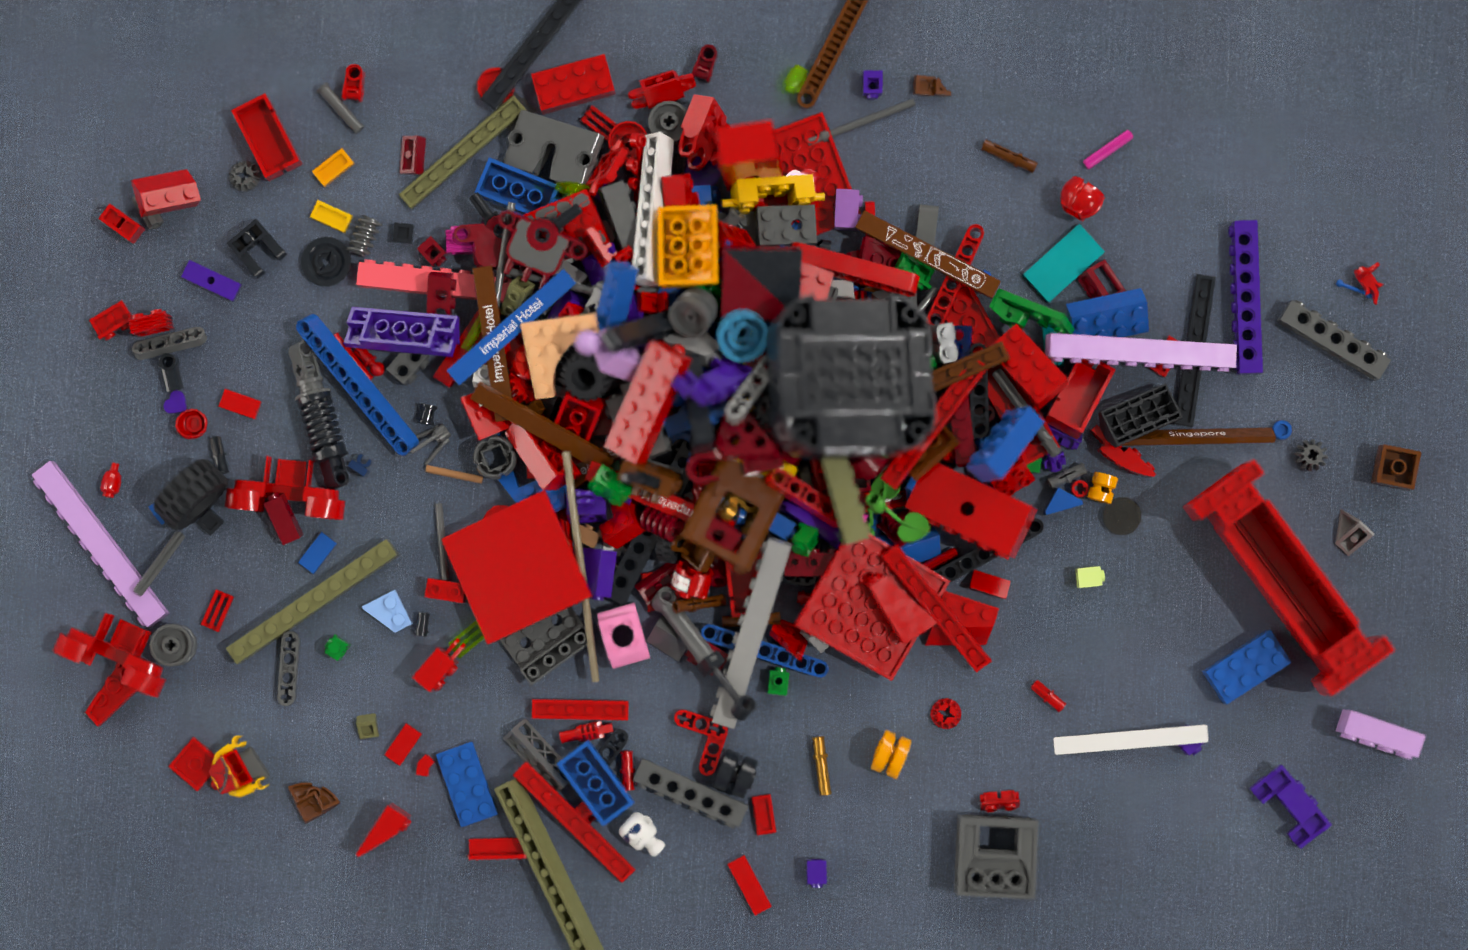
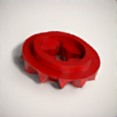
M943 698L932 706L931 719L939 728L951 729L961 720L962 711L957 702L952 699ZM950 706L949 713H951L954 716V718L947 717L943 722V715L938 711H945L946 708Z

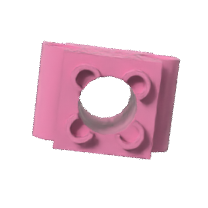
M635 603L597 613L605 648L613 669L650 659ZM623 624L628 625L634 632L633 642L627 647L618 646L613 640L614 630Z

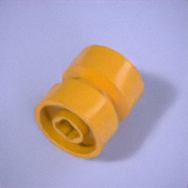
M1094 472L1091 481L1094 485L1090 487L1087 498L1111 504L1114 496L1112 490L1116 489L1118 478L1105 473Z

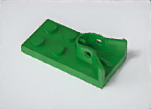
M1000 288L990 303V308L1000 316V322L1010 328L1017 324L1021 329H1024L1030 319L1037 322L1043 328H1053L1058 334H1073L1075 330L1065 314Z

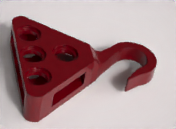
M730 397V398L728 399L726 408H727L728 404L730 403V401L733 399V397ZM725 408L715 449L710 452L695 454L687 463V475L693 482L698 485H708L712 482L721 481L719 477L696 476L695 468L702 461L778 458L780 454L779 449L750 412L747 413L739 424L733 425L726 419ZM751 426H755L754 431L748 433V429ZM739 438V443L733 446L734 440ZM766 440L765 445L759 448L760 442Z

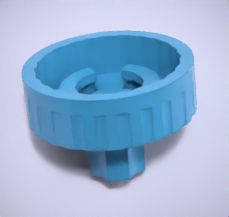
M747 309L734 310L726 314L721 322H719L716 334L717 342L723 354L729 359L736 362H749L758 358L765 351L768 329L763 319L754 311ZM735 341L738 342V343H745V342H746L747 344L741 345V344L735 343Z

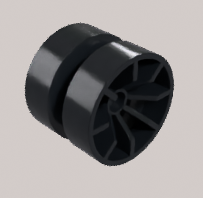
M727 749L713 787L725 791L730 782L734 783L732 794L744 799L747 790L751 789L757 773L755 769L758 760L746 756L740 766L737 764L739 753Z

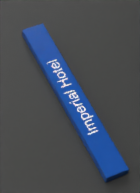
M562 269L451 366L447 372L461 385L522 332L520 324L537 319L577 283Z

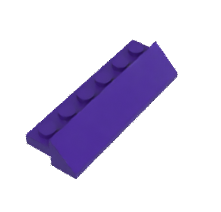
M352 307L346 322L349 328L344 345L350 348L452 357L456 344L460 345L458 316Z

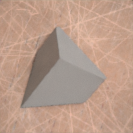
M1340 508L1335 544L1350 556L1372 538L1374 533L1362 521Z

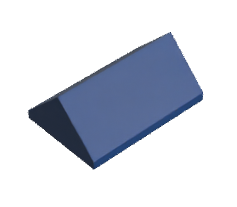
M930 523V531L926 536L900 547L907 556L919 563L941 554L940 535ZM885 534L877 536L878 539L893 547L895 545Z

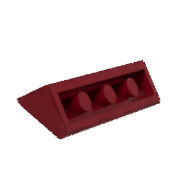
M680 556L677 563L674 564L665 563L634 586L647 605L651 603L653 597L661 588H671L676 564H679L681 560H686L684 557Z

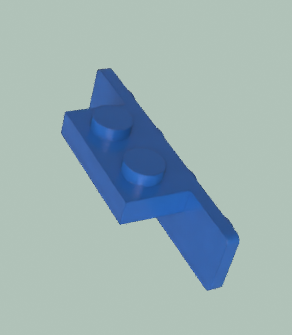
M729 395L722 402L718 401L712 405L708 403L711 425L721 421L720 417L724 416L728 399L735 395ZM687 410L665 419L664 427L668 437L690 430Z

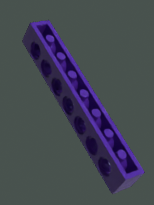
M1258 220L1233 221L1231 226L1228 227V235L1232 238V245H1229V256H1232L1230 275H1233L1230 292L1234 294V302H1231V312L1234 313L1232 332H1235V340H1233L1232 344L1237 345L1236 368L1233 369L1236 370V375H1258L1263 373ZM1240 236L1247 239V245L1239 243ZM1240 255H1244L1247 257V264H1242L1240 262ZM1241 274L1248 276V283H1243L1240 280ZM1242 293H1246L1249 296V302L1246 303L1241 300ZM1242 312H1247L1250 315L1248 322L1242 319ZM1243 331L1250 333L1251 338L1249 341L1243 339ZM1244 350L1250 351V360L1243 357Z

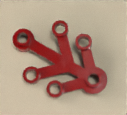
M634 132L630 136V146L636 148L637 160L628 159L626 168L636 177L629 178L628 186L629 189L634 191V201L639 203L643 147L646 145L647 140L646 136L642 133Z

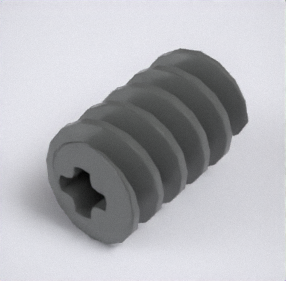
M362 215L365 219H358L362 226L355 227L359 233L352 234L356 240H350V244L353 247H347V250L365 257L364 255H371L367 248H374L370 240H377L373 233H380L376 226H382L383 224L371 217Z

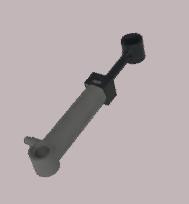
M661 588L651 601L653 609L662 613L699 663L696 667L703 677L713 673L734 701V705L731 707L732 716L739 721L746 720L756 709L755 700L749 695L741 697L738 695L719 669L725 662L719 651L716 650L714 652L685 612L674 613L672 609L673 602L686 600L687 598L680 597L676 599V594L671 588Z

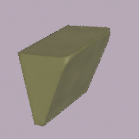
M375 713L357 716L356 725L360 739L379 737Z

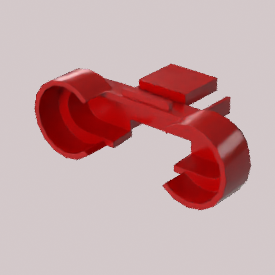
M266 456L264 482L235 480L234 489L227 488L225 508L263 512L265 498L278 492V495L285 493L287 500L306 502L305 516L333 520L344 519L345 501L339 500L338 490L311 487L314 466L312 460L303 462L278 459L275 484L269 483L272 457Z
M105 613L95 636L74 627L70 628L68 634H59L52 649L54 653L76 663L81 661L91 666L96 653L122 664L123 668L126 669L120 683L144 694L159 698L166 679L161 677L163 667L141 657L151 635L150 631L120 619L109 643L104 639L115 615Z

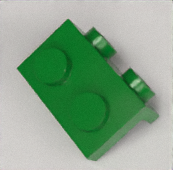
M901 253L894 268L919 275L918 291L930 290L932 286L928 282L935 270Z
M601 465L597 474L589 482L587 489L591 490L595 495L607 499L611 504L621 506L629 498L633 485L623 483L617 479L619 473Z

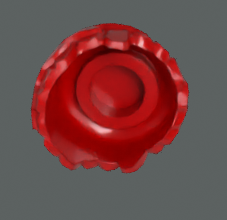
M187 409L176 418L175 428L182 437L196 439L206 432L208 421L205 414L201 411Z

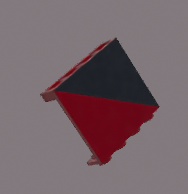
M722 246L721 319L734 310L747 309L758 314L764 322L771 323L782 310L800 298L802 249L800 247Z

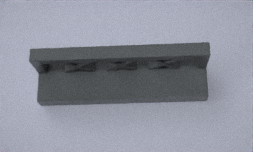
M526 718L503 738L524 762L527 761L558 792L570 782L568 779L564 780L560 775L559 770L561 769L557 763L562 758ZM524 726L528 730L529 736L523 735L519 728ZM533 741L539 742L542 750L536 749ZM546 755L551 756L555 764H550L547 761Z

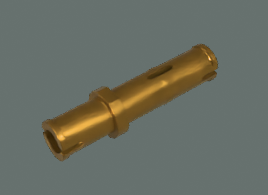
M824 736L813 737L815 754L813 759L816 762L819 795H830L832 793L827 766L828 753L825 750Z

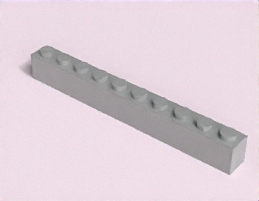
M770 536L768 542L764 541L761 552L764 553L763 559H758L755 568L759 572L757 578L753 577L750 589H753L752 594L746 597L744 607H747L745 615L741 614L738 625L742 626L740 633L736 632L733 643L736 646L734 651L730 650L727 659L730 662L729 669L725 668L723 672L740 697L746 693L792 544ZM719 686L716 698H719L717 705L713 704L710 716H714L712 722L734 729L737 722L731 714V707L734 705V701L724 687Z

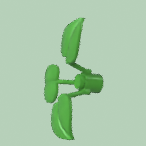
M885 470L882 471L875 478L870 494L866 497V503L869 505L867 510L870 522L867 520L870 528V534L875 536V531L871 527L873 525V512L882 513L885 510L902 524L898 529V535L902 541L911 543L927 535L930 528L924 516L919 513H909L905 520L902 521L886 506L885 500L894 498L899 493L901 484L897 490L891 488L880 479Z

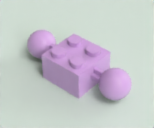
M605 328L598 335L591 330H584L577 335L575 339L577 350L583 355L594 354L601 372L629 382L632 381L644 356V353L639 354L637 347L611 354L600 339V335L607 330Z

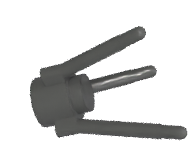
M443 423L440 426L436 425L416 435L419 439L432 433L430 438L410 451L411 454L420 450L434 439L438 443L442 441L426 460L425 465H428L444 445L450 442L448 438L452 435Z

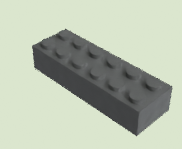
M622 180L600 187L597 192L618 250L621 251L629 245L634 251L637 224L635 213L637 208L634 201L631 202L628 195L631 192L628 184H624ZM660 285L647 288L642 286L636 291L634 290L636 297L637 293L641 291L656 293L659 291Z

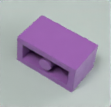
M836 189L834 230L857 231L855 227L862 215L858 214V209L862 207L863 195H859V190Z

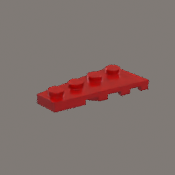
M120 663L116 664V668L106 679L105 685L85 711L98 727L137 692V690L120 683L126 670Z

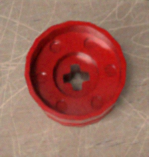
M632 121L617 124L611 130L608 138L610 150L615 145L616 140H621L624 143L622 147L628 151L625 156V163L622 165L626 167L628 159L637 160L636 148L629 150L631 147V134L635 132L642 133L644 136L647 135L640 124Z

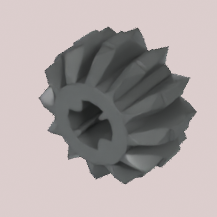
M1311 439L1310 443L1304 440L1303 446H1297L1301 452L1294 453L1295 456H1300V459H1297L1295 462H1302L1300 468L1304 469L1307 466L1308 472H1311L1313 468L1318 471L1320 470L1319 465L1325 466L1326 464L1322 459L1328 458V455H1323L1327 448L1320 449L1322 442H1318L1315 445V439ZM1313 452L1315 456L1309 459L1308 455Z

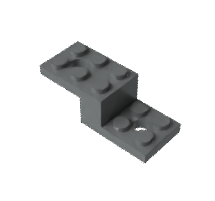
M815 205L757 207L755 211L744 214V220H740L756 246L791 245L792 242L807 245L817 244ZM725 212L717 213V221L724 220L727 217ZM794 220L799 221L801 229L794 230L791 222Z

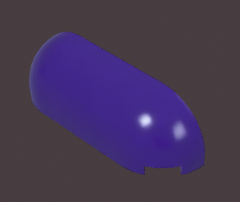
M786 497L784 498L779 510L799 524L804 523L817 528L820 539L835 549L839 548L840 540L842 539L839 528L830 526Z

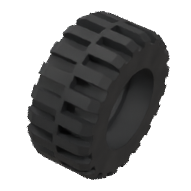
M197 460L172 478L165 488L160 491L153 503L154 511L171 529L182 530L204 515L218 501V498L222 496L227 488V479L209 460Z

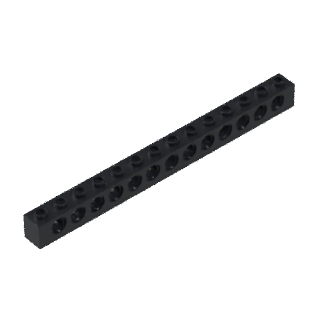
M718 422V424H717L716 428L714 429L713 433H714V432L716 431V429L718 428L720 422ZM686 440L683 441L682 445L678 443L673 453L676 455L673 462L669 460L667 466L683 471L681 480H683L682 486L675 494L680 498L690 481L686 468L678 466V461L681 458L687 459L689 456L688 442ZM641 533L632 539L628 547L624 546L620 554L623 558L620 564L617 562L615 564L610 599L622 605L626 604L656 547L659 536L653 533L647 537ZM636 543L644 545V551L640 554L634 551ZM628 560H633L636 564L632 571H628L625 568V563ZM619 577H624L627 581L626 586L623 588H619L616 585V580Z

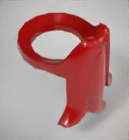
M1379 262L1369 268L1360 266L1358 270H1354L1357 280L1365 290V296L1369 293L1372 294L1374 305H1377L1379 297L1377 288L1383 286V284L1377 282L1372 274L1380 266Z

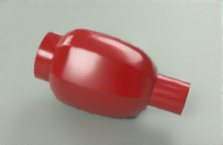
M112 463L110 470L106 471L103 475L100 489L104 497L114 498V495L119 493L121 475L118 472V463Z

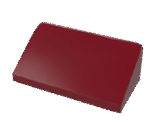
M418 135L403 136L400 174L422 175L424 173L426 138Z

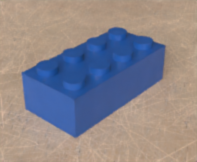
M489 157L474 193L478 192L483 199L507 208L508 202L516 203L515 212L523 215L550 204L551 199L559 197L561 187Z
M1141 288L1066 304L1067 319L1075 329L1072 335L1122 338L1149 332L1147 300Z
M1030 406L1005 411L999 424H996L991 429L992 433L980 444L981 448L978 452L970 457V462L966 467L981 483L1002 479L1043 425L1044 421Z
M1265 630L1202 672L1221 702L1229 704L1292 662L1272 631Z
M590 740L557 763L558 767L602 826H605L635 803L634 799Z

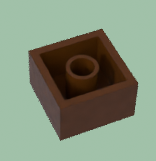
M1386 444L1379 445L1371 483L1407 491L1414 490L1422 452Z

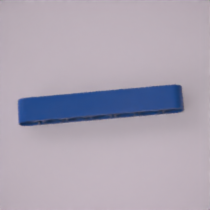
M711 624L705 625L702 628L701 635L706 641L732 650L735 649L736 644H725L722 638L726 633H730L734 637L736 632ZM708 627H712L715 630V636L711 639L704 635V631ZM761 641L760 647L763 645L769 646L770 654L762 656L758 651L757 658L815 677H824L828 673V665L823 660L803 654L807 665L804 668H798L796 666L797 658L785 648ZM785 651L788 653L789 658L786 662L778 660L779 652ZM818 663H822L825 666V671L822 674H817L814 671V667Z

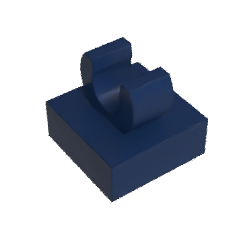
M360 454L357 457V462L351 460L348 466L362 476L367 477L370 473V470L367 468L371 466L372 460L369 459L366 464H362L361 460L364 455Z

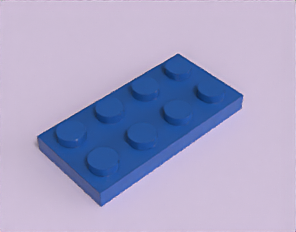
M473 741L436 754L461 827L498 815Z

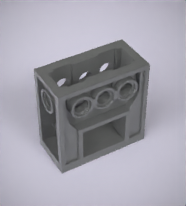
M957 814L955 894L958 896L1035 899L1039 821L1035 818ZM980 826L1015 827L1014 850L979 848ZM974 873H980V878L977 881H972L971 879ZM994 874H999V879L996 882H991V877ZM1018 875L1017 882L1011 883V877Z

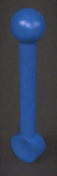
M1337 280L1336 282L1338 287H1345L1365 295L1364 290L1345 284L1342 280ZM1371 293L1366 296L1368 299L1373 298Z

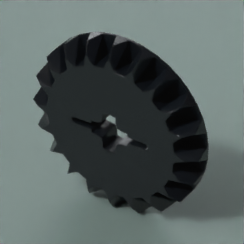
M321 237L313 240L305 248L301 259L302 269L306 277L314 284L320 286L336 285L349 274L351 256L347 247L341 241L332 237ZM330 256L329 261L331 265H326L323 269L324 263L322 259H327Z

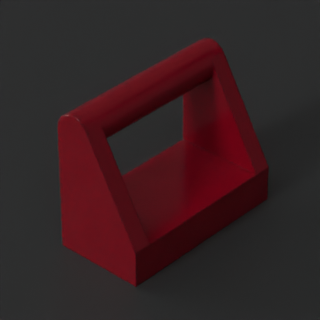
M1105 259L1077 277V280L1090 299L1109 295L1094 272L1099 267L1103 269L1117 290L1116 293L1126 291Z

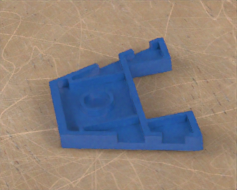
M514 471L508 476L503 475L501 479H498L516 503L543 491L538 485L537 480L519 487ZM566 485L557 490H546L555 512L567 508Z

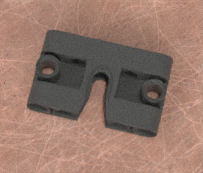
M521 110L515 128L508 136L509 146L503 163L538 176L548 160L551 149L556 146L552 159L550 179L563 185L584 190L587 188L586 183L592 171H594L598 164L597 155L600 152L604 136ZM522 136L521 142L517 144L518 138ZM590 157L589 163L585 165V159Z

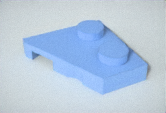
M396 590L362 606L366 612L395 633L413 624Z

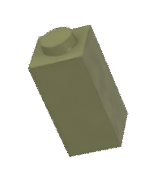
M518 276L510 282L499 312L506 317H509L532 296L535 284L528 280L526 283L521 281L522 276Z

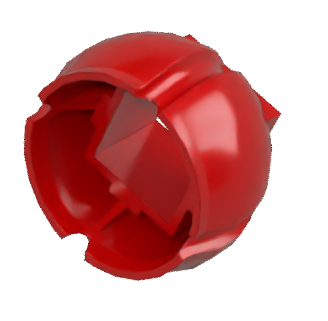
M1073 176L1064 184L1060 194V204L1064 212L1082 222L1098 213L1105 199L1104 194L1089 182L1084 184V179Z

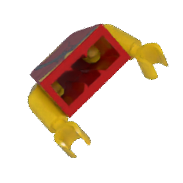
M234 736L231 744L228 743L214 755L213 766L209 770V774L213 779L211 786L214 790H219L222 795L228 793L230 796L243 797L255 792V789L262 790L269 786V784L262 786L260 783L266 777L258 778L252 784L251 782L254 780L236 749L233 750L236 747H244L246 745V741L238 744V740L242 736Z

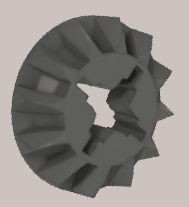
M239 161L232 166L229 178L231 184L237 190L250 191L259 183L260 173L253 163ZM246 170V173L252 177L245 178L242 181V178L237 174H243Z

